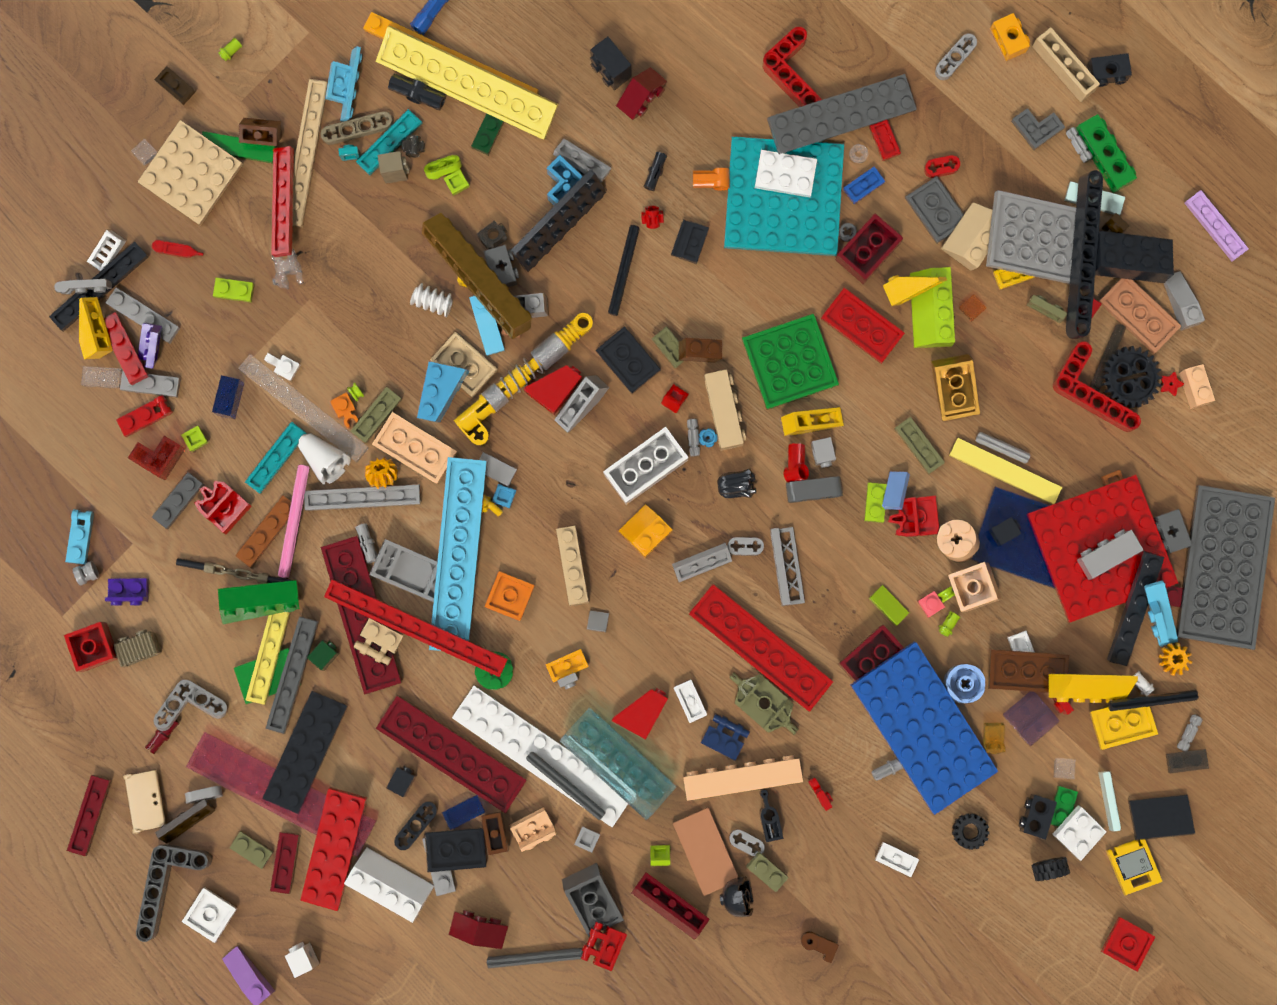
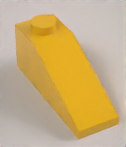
M895 275L889 278V282L884 284L883 287L891 305L896 306L947 281L946 277H899V275Z
M98 297L79 299V343L84 359H100L113 351Z
M840 407L792 412L781 417L784 436L844 426Z

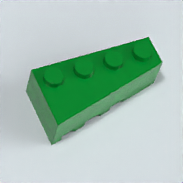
M297 580L218 589L219 611L222 624L282 612H293L300 609Z

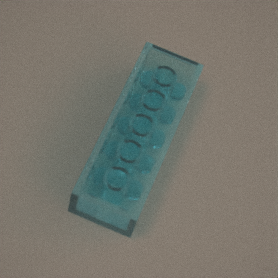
M590 707L560 740L567 749L645 820L654 814L677 787Z

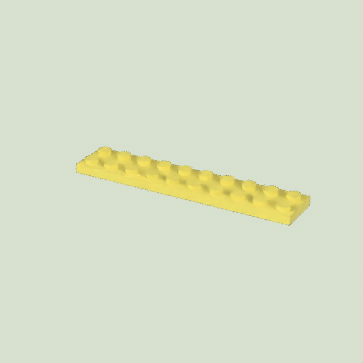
M392 26L387 27L376 62L412 79L419 80L431 88L543 140L546 138L558 108V103Z

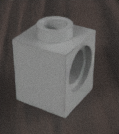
M831 437L811 442L815 465H821V468L832 466V462H835L836 457Z

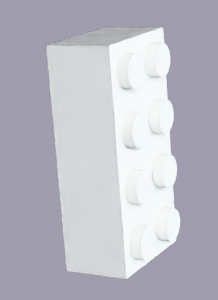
M664 427L603 471V473L627 505L687 462L688 456L669 430Z

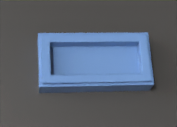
M890 472L882 504L884 509L902 510L910 476L908 472Z

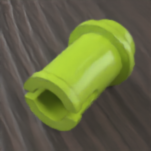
M233 38L223 49H219L218 54L224 61L231 60V56L242 48V45L236 38Z
M950 611L943 624L939 625L940 629L938 632L949 637V635L953 634L952 630L961 617Z

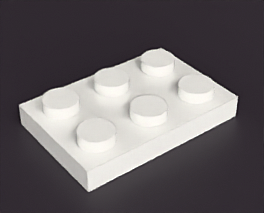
M761 150L755 188L811 197L817 159Z

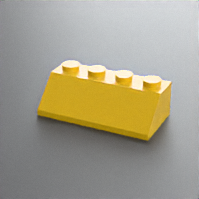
M1049 674V698H1057V702H1069V698H1073V702H1085V699H1090V703H1102V699H1106V703L1112 700L1126 699L1138 681V676Z

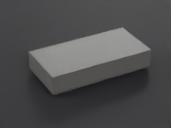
M483 452L479 460L487 461L485 475L509 487L517 469Z

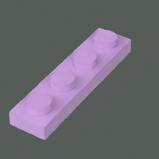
M1201 190L1184 203L1231 262L1249 249Z

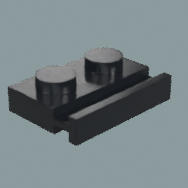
M683 219L671 256L697 264L709 227Z

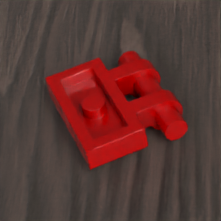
M596 921L594 928H591L589 932L590 937L587 944H584L582 948L581 959L588 961L590 955L595 956L593 960L594 965L612 971L627 934L609 926L606 932L603 933L601 932L603 924ZM597 938L602 939L598 950L594 948Z

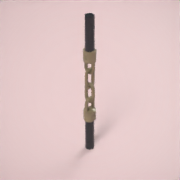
M177 558L176 560L177 566L203 570L211 574H230L244 580L256 579L258 583L295 581L270 576L262 572L254 574L249 570L240 568L235 570L228 569L223 565L210 562L202 563ZM216 567L222 568L221 572L215 571ZM239 571L248 573L247 577L239 576Z

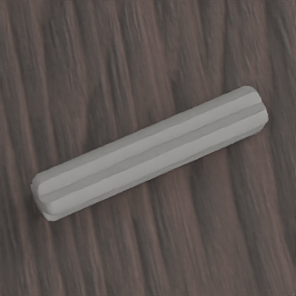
M979 432L976 437V442L1020 462L1027 463L1030 459V453L983 432Z

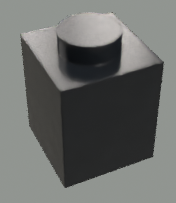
M1010 517L988 531L999 547L1020 535L1021 526L1016 519L1013 520Z
M405 765L403 768L397 767L386 788L401 797H406L416 778V775L413 774L414 770Z

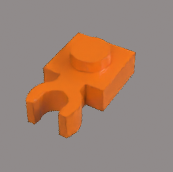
M347 392L330 401L338 418L344 417V425L348 429L351 428L349 425L350 419H354L356 423L359 421L352 414L356 408Z

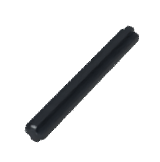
M630 225L622 254L608 314L617 316L619 313L640 230L639 226Z
M1197 690L1112 700L1108 702L1110 711L1195 701L1199 699Z

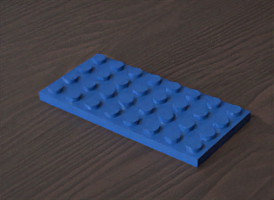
M914 641L850 684L932 814H937L998 772L917 642Z

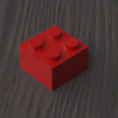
M98 622L64 635L76 672H85L118 659L113 647L114 641L106 622Z

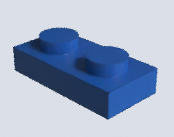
M874 166L845 186L843 190L853 204H856L883 185L885 180Z

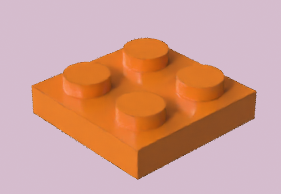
M499 571L484 607L521 621L535 585Z

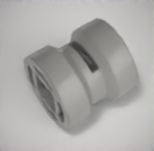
M93 561L85 563L83 567L77 566L73 568L74 577L80 586L86 584L88 580L99 578L98 569Z

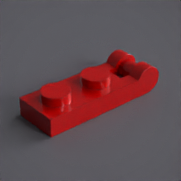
M161 395L153 401L116 419L123 435L128 437L172 414L171 408L166 404L165 396ZM159 406L161 411L157 413L155 408Z

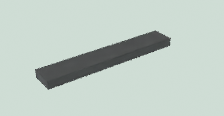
M299 616L265 729L282 734L286 733L308 660L307 657L309 656L318 627V621Z

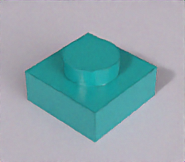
M345 145L343 148H338L342 161L360 158V151L357 146Z

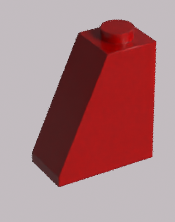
M566 365L526 386L524 392L553 415H556L582 381L581 372L574 366L570 368Z
M658 688L655 691L649 690L614 716L612 721L646 740L668 700L665 697L667 693Z

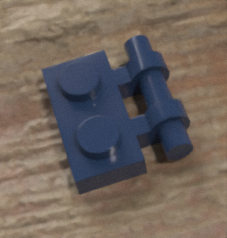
M715 714L712 721L718 723L716 729L709 726L701 743L736 761L744 743L737 739L739 735L747 738L750 731L741 724L737 725L729 721L728 717L724 715L721 717ZM724 727L734 731L732 737L722 732Z

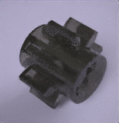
M409 135L407 136V141L402 140V150L406 152L408 157H420V152H425V143L421 141L420 136Z

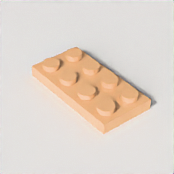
M393 412L372 443L373 446L437 485L447 470L448 457L455 458L458 453Z

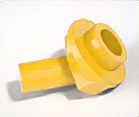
M483 494L482 513L490 509L495 515L500 516L503 511L495 503L491 502V497Z

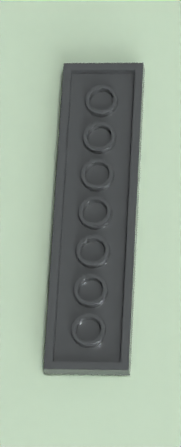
M903 74L767 118L778 154H783L884 120L914 112L917 109L906 75Z

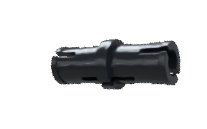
M656 152L652 166L648 168L649 174L643 186L645 189L655 191L658 179L663 174L662 168L667 158L666 154Z

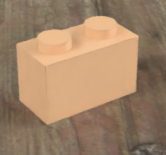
M1203 364L1185 369L1179 373L1181 382L1184 383L1183 388L1190 409L1215 401Z

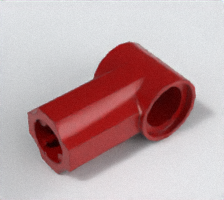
M792 443L788 446V466L785 467L783 472L784 478L788 483L803 481L809 477V469L805 464V445L801 443Z

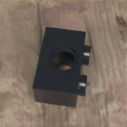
M1129 53L1091 58L1087 64L1089 72L1100 83L1098 87L1107 86L1109 83L1121 85L1126 83L1132 76ZM1106 69H1111L1113 74L1107 73Z

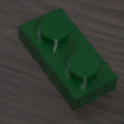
M486 113L471 148L489 156L504 121Z

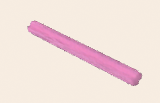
M298 465L278 571V576L282 578H289L309 473V466Z

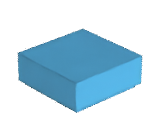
M498 484L492 502L510 509L516 490Z

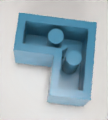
M561 155L547 167V174L557 183L547 194L548 201L555 206L583 177Z

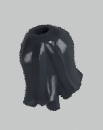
M751 469L722 474L717 480L719 494L724 498H752L753 494L757 492V489L753 488L752 483L755 481V474L752 473Z

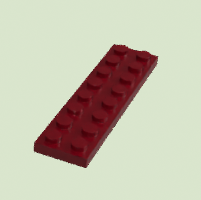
M358 536L320 547L330 581L334 579L377 599ZM337 603L364 695L401 684L402 681L393 652L387 651L386 656L392 659L389 665H386L382 662H376L375 658L367 654L363 655L360 653V650L354 648L357 640L363 644L365 643L366 638L360 634L369 618ZM374 642L370 646L378 652L382 648Z
M396 696L376 727L377 730L505 814L527 781L399 696Z

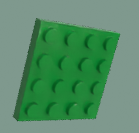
M814 314L742 338L766 410L839 386Z

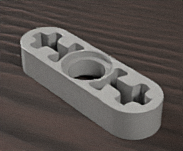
M963 35L938 63L935 69V75L938 79H949L972 53L977 45V39L974 35ZM970 40L971 46L968 45L963 51L962 47L964 46L965 41L967 42ZM959 53L961 60L953 61L951 54ZM949 63L950 66L947 73L941 74V68L944 69Z

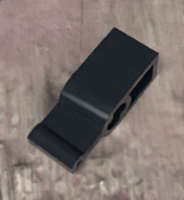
M762 789L759 794L763 799L764 807L760 810L759 815L765 841L767 843L784 839L777 810L769 806L768 792L766 789ZM766 810H772L774 812V815L771 816V820L764 819V814H766Z

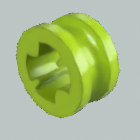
M355 382L352 387H347L356 402L359 401V397H365Z
M952 586L937 595L942 598L941 602L943 603L955 596V593L952 590Z

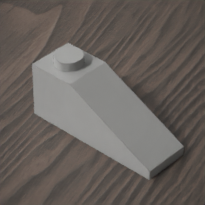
M1180 271L1174 273L1163 284L1182 331L1201 324L1205 321L1199 302Z
M596 375L586 376L555 418V421L567 433L570 432L601 400L609 387Z

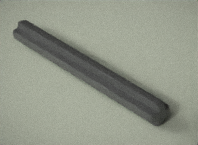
M529 753L526 757L529 763L598 820L602 819L605 815V811L536 753Z
M582 948L494 956L487 958V967L498 968L581 959L583 951Z

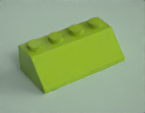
M951 267L929 268L910 273V276L946 277L947 281L911 299L914 348L952 347L955 343Z

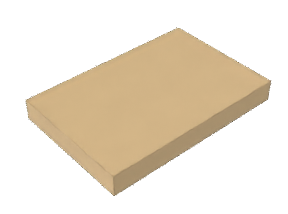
M456 332L430 359L434 363L469 370L470 372L461 384V388L472 398L498 371L493 364Z

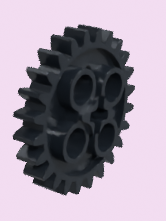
M1130 346L1128 348L1123 347L1121 350H1115V355H1109L1110 360L1104 361L1107 367L1101 368L1105 375L1100 376V378L1106 381L1101 386H1107L1104 393L1110 392L1109 398H1116L1115 401L1117 403L1121 402V405L1124 407L1128 405L1129 408H1134L1135 406L1138 408L1142 407V404H1149L1148 400L1155 399L1152 394L1159 393L1156 387L1162 386L1157 382V380L1162 379V376L1157 375L1161 369H1156L1155 367L1159 362H1152L1154 355L1148 357V350L1141 353V347L1135 349L1134 346ZM1136 362L1140 365L1139 370L1136 368ZM1119 366L1123 370L1122 375L1118 372ZM1146 372V375L1122 382L1116 381L1119 378ZM1141 380L1145 384L1144 389L1140 385ZM1123 385H1126L1127 393L1123 391Z

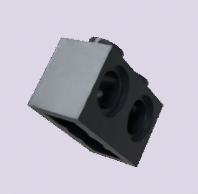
M1034 794L1027 797L1024 808H1026L1025 815L1021 816L1018 826L1021 827L1020 831L1046 840L1057 802ZM1039 801L1044 806L1041 812H1037L1035 809V805ZM1036 820L1038 827L1032 831L1029 824L1031 821Z

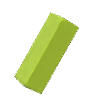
M883 585L869 597L871 602L895 626L909 614Z

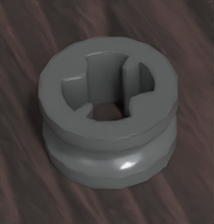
M851 223L843 224L839 230L840 239L849 242L857 233L855 226ZM845 228H846V230H850V229H851V230H852V232H851V235H852V236H849V235H846V236H845V235H844L845 230H843V229H845Z

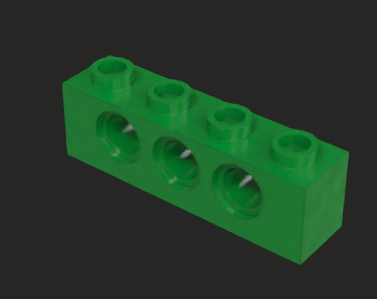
M1097 114L1077 126L1078 136L1082 137L1088 147L1087 151H1090L1093 156L1094 164L1113 194L1132 184L1137 179L1135 169L1129 166L1125 153L1118 148L1116 138L1113 134L1109 133L1103 118H1100ZM1094 134H1098L1101 140H1096ZM1103 150H1108L1111 156H1106ZM1113 166H1118L1121 172L1114 171Z

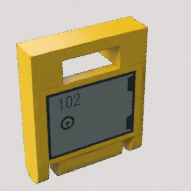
M1133 840L1114 847L1116 856L1113 855L1111 849L1106 850L1124 895L1163 882L1146 840H1139L1141 846H1139L1138 841ZM1144 875L1147 876L1150 882L1133 888L1131 880Z

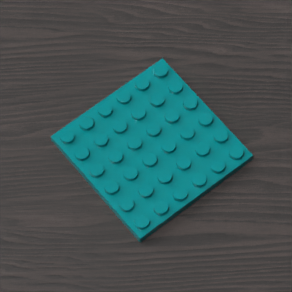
M732 137L729 168L730 189L728 188L724 248L837 256L844 144L817 142L783 153L817 159L811 197H804L755 188L761 150L778 153L774 139Z

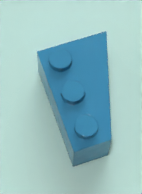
M429 362L417 418L440 423L470 371Z

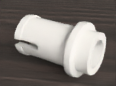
M1140 671L1133 675L1138 676V681L1135 685L1141 690L1142 695L1148 696L1154 691L1153 683L1150 684Z

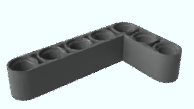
M170 844L159 845L153 849L136 929V936L140 941L147 942L154 939L158 934L171 867L178 866L194 870L205 869L212 863V856L209 852ZM161 848L165 849L167 852V856L165 859L161 858L159 855V851ZM180 852L186 855L184 862H181L178 858ZM199 855L205 858V864L203 866L199 865L197 862V858ZM157 868H160L163 872L161 878H158L155 874ZM153 887L159 891L157 898L152 896L151 891ZM149 907L154 909V917L148 915L147 910ZM145 927L151 930L150 937L144 935L143 930Z

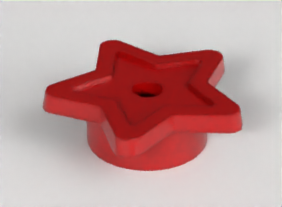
M1173 372L1169 377L1162 376L1160 392H1168L1176 396L1177 389L1182 387L1184 383L1177 379L1176 372Z

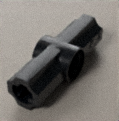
M395 73L389 80V90L406 96L413 103H422L439 111L445 103V94L429 88L419 80L414 79L412 81Z

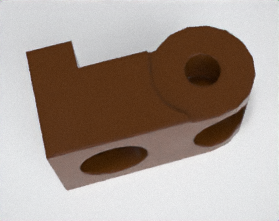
M810 931L803 933L801 936V944L806 950L818 951L824 954V961L832 963L839 946L838 943Z

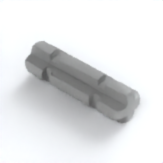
M1073 127L1067 130L1066 135L1072 140L1073 147L1081 155L1080 158L1085 163L1091 160L1093 156L1090 151H1087L1088 147L1082 137L1078 136L1079 132Z
M697 419L687 420V428H689L688 440L691 447L689 452L690 456L693 457L700 455Z
M1197 715L1191 716L1190 724H1187L1181 737L1182 741H1179L1177 748L1181 751L1187 752L1189 750V743H1192L1198 731L1197 727L1203 721L1201 717Z

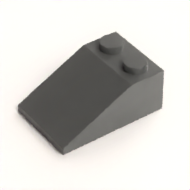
M597 863L562 879L564 892L588 937L596 921L603 924L602 931L608 926L611 927L624 920Z

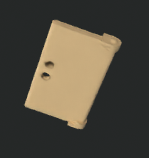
M157 770L124 775L123 778L126 784L133 825L132 832L138 834L144 830L162 827L166 824Z

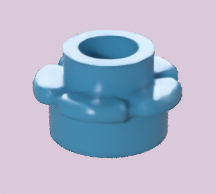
M713 429L702 430L699 434L701 445L712 447L717 442L718 437Z

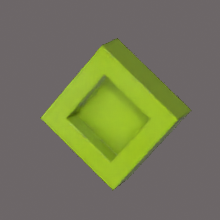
M460 169L443 178L453 196L470 187Z
M196 426L181 435L191 452L209 443L200 426Z
M670 845L650 846L651 866L670 865Z

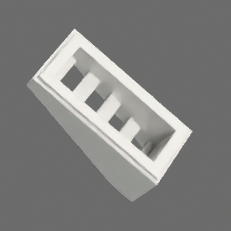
M106 230L87 262L98 270H103L113 261L126 240L114 231ZM112 238L116 243L114 244L109 240ZM106 244L112 248L111 251L105 247ZM103 251V252L106 253L108 256L105 257V256L102 255L100 252ZM96 257H99L104 263L102 264L97 261Z

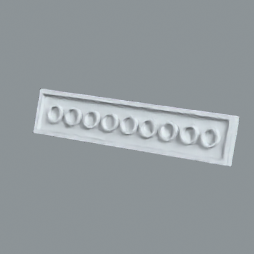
M476 686L472 687L452 717L577 803L526 760L530 752L536 753L605 811V815L601 820L611 827L614 826L634 796L633 793Z

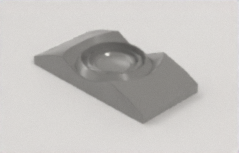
M385 539L369 575L434 602L438 562Z

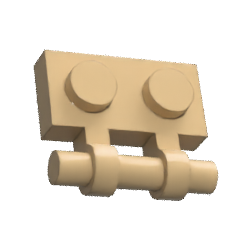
M369 618L360 634L366 638V641L363 644L357 640L354 648L360 650V653L363 655L367 654L375 658V661L378 663L382 662L389 665L392 658L386 656L387 651L396 653L404 636ZM373 642L382 647L379 652L370 647Z

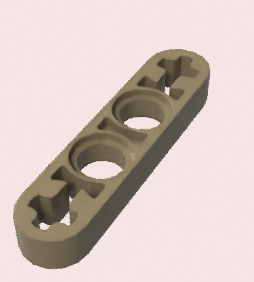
M379 112L326 126L321 130V138L324 143L334 145L387 131L393 125V120L389 113ZM383 117L388 120L386 125L381 123ZM374 119L376 121L377 128H375V125L372 121ZM363 122L371 123L369 130L361 129ZM346 126L353 128V132L350 135L343 134V129ZM336 129H339L341 137H339L338 134H336ZM327 132H331L332 134H334L332 135V139H328V137H325L328 135Z

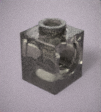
M494 220L478 232L477 236L485 248L490 250L507 240V230L502 223L497 224ZM497 232L499 235L495 239H490L489 234Z

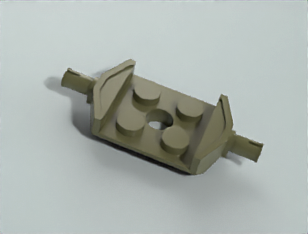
M735 672L732 673L729 678L739 687L734 702L768 733L778 728L786 727L793 735L796 734L794 730L798 731L799 728L790 722L794 705L792 701L761 674L747 680H742ZM765 697L770 701L767 709H762L759 706L761 698Z

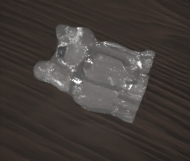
M292 249V255H288V258L285 260L282 257L271 255L275 263L276 272L272 282L280 288L289 289L287 275L296 274L297 283H304L301 264L297 260V254L294 249Z

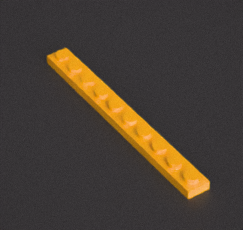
M373 12L370 13L363 27L364 31L384 39L387 27L392 26L536 94L539 93L538 89Z

